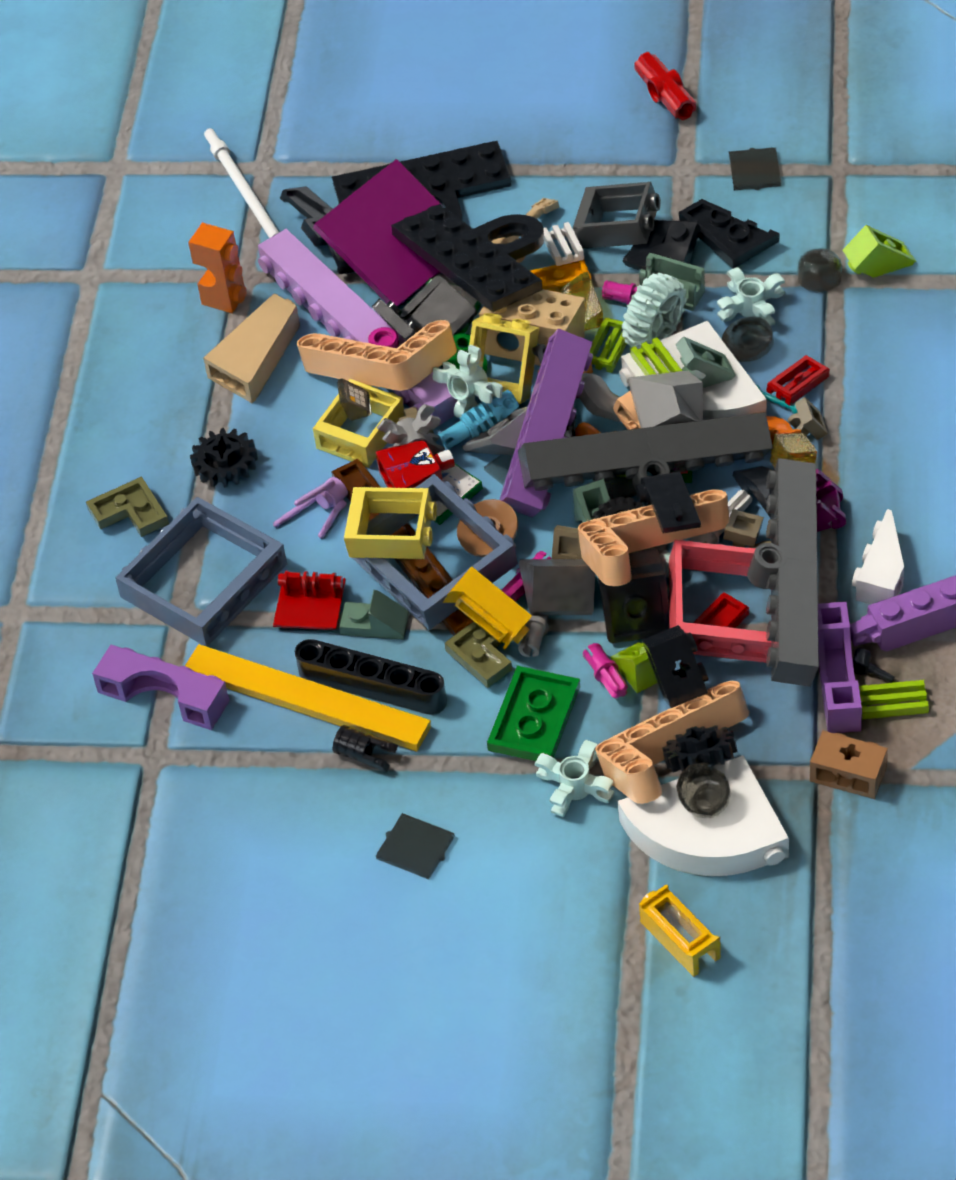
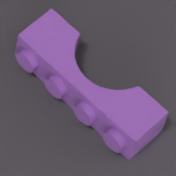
M847 602L818 604V664L827 732L861 731L862 705L858 680H855Z
M110 645L92 673L98 693L124 702L145 691L160 690L168 692L178 699L183 721L209 730L213 729L230 701L225 681H222L220 678L214 675L207 676L195 672L186 666L179 667L167 663L158 657H148L136 653L127 647L121 648Z

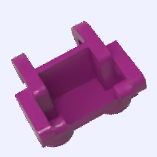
M816 469L817 532L831 527L838 529L846 524V515L840 510L843 491L819 469Z

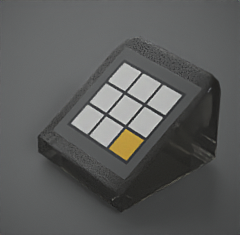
M343 378L338 379L339 400L348 419L353 421L371 415L372 410L368 391Z

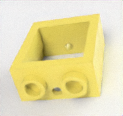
M484 313L483 316L472 321L469 345L481 349V358L477 364L481 368H483L488 329L525 336L519 384L488 378V382L501 384L503 386L502 392L506 390L511 391L517 402L521 404L530 398L536 357L533 354L532 348L537 346L540 327L530 326V321L512 319L511 322L501 320V315Z
M353 379L348 380V383L366 391L369 411L383 416L378 425L384 418L397 423L399 422L398 418L405 416L402 397ZM345 384L313 427L316 449L349 461L358 458L365 467L369 468L376 459V451L382 450L387 444L383 440L386 433L378 430L376 426L367 438L340 428L355 407L362 408L348 401Z
M354 487L344 533V541L349 557L425 559L426 548L432 545L431 521H435L437 517L436 501L431 500L429 488ZM370 513L419 514L416 535H366Z

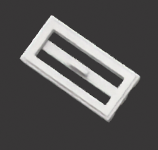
M569 222L563 223L564 228L562 229L558 225L552 226L553 231L550 232L547 227L544 228V242L556 266L585 259L584 250ZM564 236L567 237V239H568V241H569V243H570L572 249L574 250V252H575L574 255H572V252H571V250H570V248H569V246H568V244H567V242H566ZM557 238L566 257L561 258L553 239Z

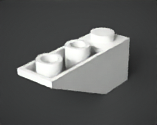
M887 509L882 521L877 520L873 530L874 541L872 545H866L863 553L862 562L864 564L862 568L857 567L854 572L852 586L856 587V601L874 604L900 595L902 591L904 563L892 510Z

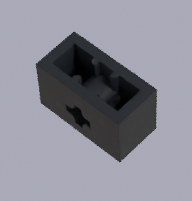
M677 625L642 640L663 699L670 708L708 693L704 682L708 681L709 678L702 662H696L693 652L698 651L690 632L686 634ZM681 660L679 663L680 669L674 670L676 668L675 662Z

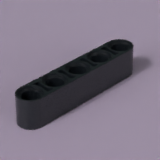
M313 639L303 640L295 647L294 652L301 678L340 691L425 714H438L447 705L444 679L439 673Z

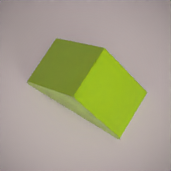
M636 643L610 657L612 661L617 663L618 670L636 693L657 683L643 643Z

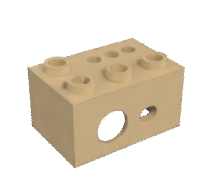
M542 289V291L495 312L483 306L479 313V317L483 316L484 313H494L501 315V320L512 322V319H524L530 321V326L540 327L537 344L547 345L549 338L558 328L584 338V297ZM487 330L484 354L522 362L525 336L515 335L519 341V347L515 350H508L503 348L498 342L497 336L501 331ZM536 356L535 365L541 366L539 358Z

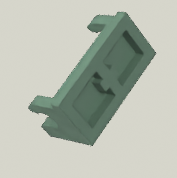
M649 253L646 258V270H640L639 285L642 286L643 280L649 278L653 273L668 274L684 284L686 303L683 308L694 311L705 292L704 268Z

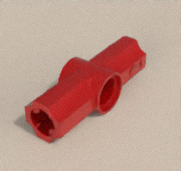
M649 51L641 54L634 63L635 71L647 84L653 101L656 103L662 102L675 118H680L682 121L690 118L696 110V101L684 89L679 73L675 69L668 70L655 54H650Z

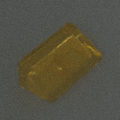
M584 272L560 288V293L585 298L586 331L601 326L603 311L588 272Z

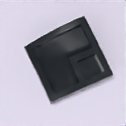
M654 220V229L650 232L647 244L633 245L624 256L623 263L625 266L633 269L646 270V258L649 253L689 264L701 227L698 222Z

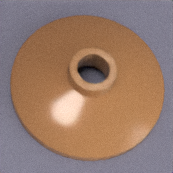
M496 499L483 500L474 504L477 513L482 517H489L496 526L497 531L502 535L507 534L514 540L518 531V518L509 504ZM459 520L457 537L465 551L479 557H485L493 551L490 546Z

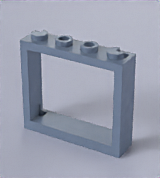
M433 474L416 487L429 488L432 501L439 500L493 549L492 552L472 566L490 582H495L518 565L515 548L517 547L512 538L507 534L502 535L497 531L496 526L489 517H482L477 513L475 506L467 498L463 500L458 496L451 483L448 481L443 482ZM380 513L368 522L366 535H391L419 514ZM352 558L428 630H431L458 609L455 606L456 603H443L450 590L469 569L427 599L385 558Z
M196 497L186 508L181 510L180 514L169 525L162 528L159 535L148 546L141 549L139 555L122 568V571L115 579L122 599L203 646L208 647L287 565V559L282 543L205 500ZM202 527H205L256 557L196 618L143 588V586Z

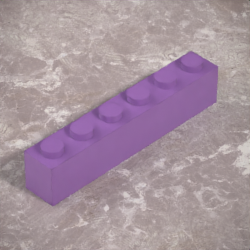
M559 328L548 340L499 499L509 504L514 511L531 518L541 510L544 511L546 509L551 493L547 492V490L536 491L534 487L524 488L518 450L524 443L568 438L564 434L567 426L572 424L576 414L573 404L575 398L578 399L585 384L581 380L583 371L588 370L593 358V354L589 353L592 341Z

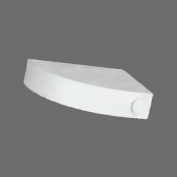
M708 321L660 340L681 369L684 365L680 360L681 354L675 344L683 336L721 352L727 357L736 376L732 380L703 388V420L764 412L767 416L765 396ZM630 353L621 356L622 369L619 371L624 386L628 387L629 377L645 375ZM643 356L654 372L659 374L648 356Z
M743 755L726 761L724 765H715L714 770L702 773L700 771L699 773H693L661 785L663 791L661 796L649 803L638 804L628 797L618 801L619 821L634 844L655 861L677 871L701 876H729L746 873L766 865H776L789 857V838Z

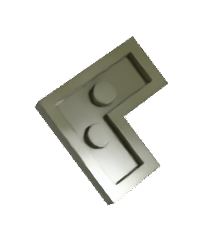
M142 476L86 501L87 508L100 530L129 517L141 537L169 525L166 513Z
M472 622L444 643L445 651L487 688L512 671V662L496 649L503 642H498L475 622Z

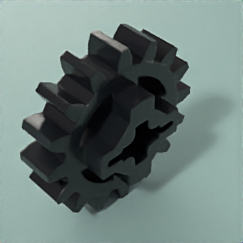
M221 428L220 434L216 435L213 431H209L208 439L200 437L198 438L200 445L192 446L193 454L190 455L194 475L200 476L202 483L210 480L211 487H215L218 482H222L224 488L228 486L229 481H233L236 485L240 484L239 477L249 478V470L256 469L255 461L258 460L254 440H248L247 433L245 432L238 436L237 429L235 428L230 433H226L225 429Z
M717 725L710 728H705V726L688 728L684 735H675L676 740H668L666 742L667 746L662 748L667 769L671 768L672 772L681 770L682 774L694 771L695 774L700 771L702 773L714 770L716 764L724 765V759H733V753L738 751L733 731H728L727 727L718 730Z

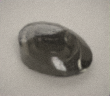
M755 316L741 318L733 322L726 328L721 338L737 361L740 362L758 360L766 355L774 345L771 326L763 318Z

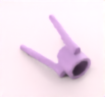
M330 477L325 483L294 502L296 507L276 520L273 526H280L317 501L324 509L333 508L318 534L320 539L323 538L339 512L347 506L343 500L348 495L346 486L338 478Z

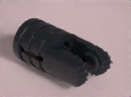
M342 725L335 735L332 750L333 753L338 755L342 754L345 757L358 760L360 763L388 772L390 764L383 759L374 758L371 755L375 746L386 752L396 753L398 744Z

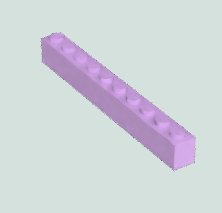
M287 229L258 245L260 255L258 263L261 269L266 274L270 273L281 289L286 288L298 305H303L308 309L311 317L315 321H320L331 336L369 343L368 337L375 329L381 327L392 328ZM398 334L399 346H400V345L403 344L406 340H405L401 335ZM433 372L411 389L403 391L392 390L396 395L403 398V404H407L410 408L415 406L417 411L424 404L433 406L435 410L431 415L441 419L438 426L454 417V406L457 400L449 393L447 383H439L432 379Z

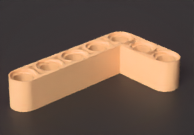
M438 320L427 324L398 348L317 333L305 335L297 341V347L306 372L347 381L353 379L367 385L396 391L413 388L430 375L434 367H440L443 362H446L457 352L450 323L446 320Z
M707 490L690 495L701 521L700 528L663 534L652 505L583 522L578 526L581 557L605 585L621 586L627 584L632 579L629 553L674 542L675 539L683 540L726 528L730 519L727 493L723 490Z
M738 681L720 683L708 689L707 694L669 708L598 744L595 751L604 776L614 781L613 786L635 803H649L659 798L663 791L654 765L664 760L662 748L667 746L666 742L668 740H676L675 735H684L686 729L697 726L700 728L705 726V728H710L717 725L719 730L723 727L729 728L749 716V710L740 683Z

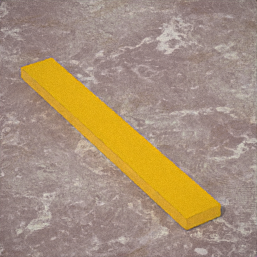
M198 644L185 665L195 672L207 676L214 675L220 678L222 681H225L227 689L338 726L346 725L350 729L353 728L358 732L361 731L367 735H374L418 752L431 729V720L200 644Z

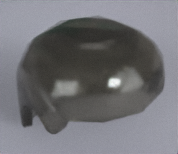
M816 248L804 252L798 261V283L807 290L817 292L835 288L841 282V259L834 251L825 248Z
M705 762L689 765L680 773L676 784L678 798L682 806L689 813L703 819L718 816L728 807L732 794L725 774Z

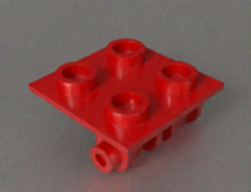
M289 570L279 573L278 586H281L273 627L336 630L346 578L337 576V573L319 574L318 576V572H313L312 577L309 576L308 571H304L303 576L300 573L290 572Z

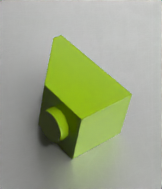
M865 225L843 249L844 254L849 260L847 264L855 273L859 275L864 273L873 278L912 266L916 262L904 242L868 225Z

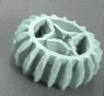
M660 272L657 274L653 273L649 278H645L642 286L639 285L636 293L631 295L632 300L627 305V312L623 315L625 321L622 324V337L625 338V343L629 344L630 347L636 346L637 349H640L641 344L644 342L652 344L653 338L658 337L659 340L671 336L674 331H677L676 327L681 322V315L685 311L683 308L686 303L684 284L680 283L678 279Z

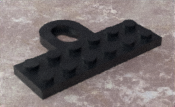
M497 140L400 161L443 207L462 221V211L457 198L511 186V178ZM389 164L333 176L332 182L338 204Z
M439 204L391 225L393 236L492 312L542 291V280L516 261L537 251L544 243V227L534 217L522 214L505 215L476 228H471ZM521 236V238L506 244L491 242L498 238Z

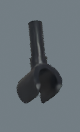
M863 648L856 649L853 657L854 673L862 675L869 672L889 683L894 681L895 676L871 663L872 654L870 651Z

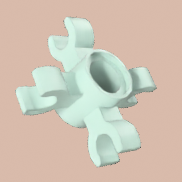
M738 267L727 271V275L731 278L727 285L737 295L733 297L726 296L717 301V305L722 309L717 312L723 322H727L733 319L737 313H740L748 318L757 317L763 328L774 325L775 320L771 315L775 313V309L770 303H766L765 300L769 298L776 299L785 294V291L780 286L785 283L781 275L775 273L769 276L765 282H762L754 277L745 278L743 272Z
M469 345L468 353L463 350L458 352L457 361L460 364V369H457L450 362H443V369L433 368L432 379L439 383H447L449 393L457 400L454 406V416L458 418L477 405L475 395L482 402L488 404L492 403L493 396L497 398L502 397L503 386L496 382H488L485 371L477 365L481 358V349L473 345Z
M585 740L578 756L567 757L561 763L547 754L541 753L535 762V766L539 767L536 776L543 780H554L560 783L559 788L553 792L550 798V803L554 804L551 813L564 817L572 800L583 799L588 794L593 795L601 802H610L614 795V790L610 789L614 781L606 776L597 777L589 774L590 768L598 760V756L595 753L597 743Z

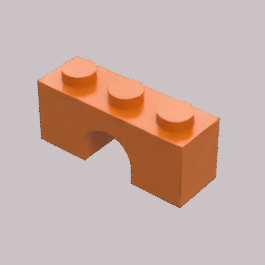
M202 222L188 242L193 264L207 268V271L197 284L201 304L233 313L239 303L244 301L247 292L244 286L242 266H240L234 231Z

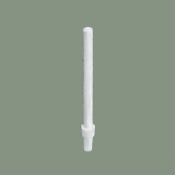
M207 129L204 132V136L210 144V151L215 159L221 161L268 237L271 238L278 234L279 231L229 155L230 149L226 143L219 139L213 129Z

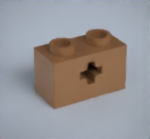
M822 730L810 760V782L875 799L887 769L888 748L874 742H864L849 738L841 733H831Z

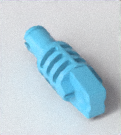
M506 390L502 392L501 398L493 396L492 403L481 402L463 413L459 422L437 435L442 440L446 450H450V448L469 436L471 438L478 437L481 432L484 433L497 423L503 421L519 407V404L512 392Z

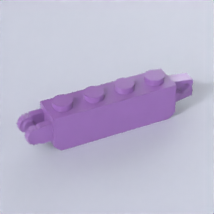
M956 575L868 605L867 614L861 617V620L850 624V636L853 645L858 646L877 642L881 650L890 651L956 628Z

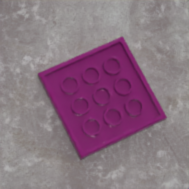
M397 159L338 204L313 226V229L386 304L391 300L397 307H400L422 289L430 278L433 279L441 273L392 235V224L402 221L408 216L425 211L431 206L440 204Z

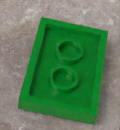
M517 665L488 738V751L536 761L541 753L554 758L581 687L580 679Z

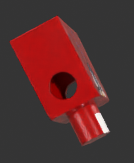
M422 440L376 451L379 473L387 488H416L433 474L443 481L442 471L455 467V462L449 449L433 455L427 443Z

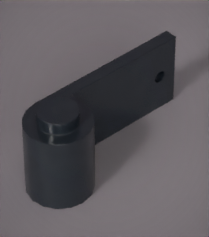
M679 471L641 478V484L636 485L638 502L644 503L645 506L652 505L663 534L701 527V521Z

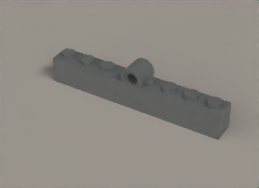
M764 412L529 442L521 446L518 450L524 488L534 487L536 491L550 489L553 487V484L565 483L566 487L583 484L584 480L595 479V481L604 479V482L613 480L614 476L625 475L627 479H632V484L636 489V485L641 484V478L648 477L646 472L660 475L674 472V468L685 467L687 471L704 468V464L715 463L716 467H724L733 464L734 460L745 459L746 463H754L763 460L764 456L773 447L766 413Z
M778 458L774 471L769 470L766 488L771 490L766 506V513L771 514V519H769L767 524L766 537L771 539V543H763L757 546L748 568L747 576L749 581L756 587L771 589V595L768 597L766 614L771 615V621L768 623L766 640L771 641V647L768 649L766 666L771 667V681L811 687L819 667L816 464Z

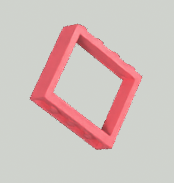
M675 539L669 557L670 628L679 625L686 634L689 632L692 634L698 651L693 652L694 655L766 663L771 641L766 640L765 631L683 622L682 569L747 576L756 548Z

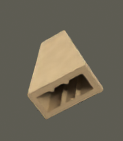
M274 293L203 357L207 378L253 403L300 327L297 306L291 300L284 299Z

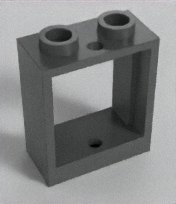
M651 181L586 187L573 225V230L582 248L647 244L650 232L654 229L656 213L660 210V196L658 193H655ZM638 210L635 220L601 222L604 212Z

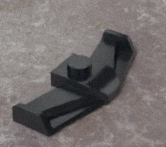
M307 186L283 189L280 199L285 203L289 202L307 218L303 220L301 229L314 246L328 245L336 262L338 274L355 272L313 229L314 224L330 212L332 208Z

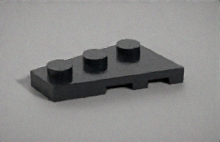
M700 199L679 211V221L698 222L701 227L698 238L732 268L737 267L780 242V233L771 229L766 232L757 228V223L749 219L745 222L731 215V211L704 199Z

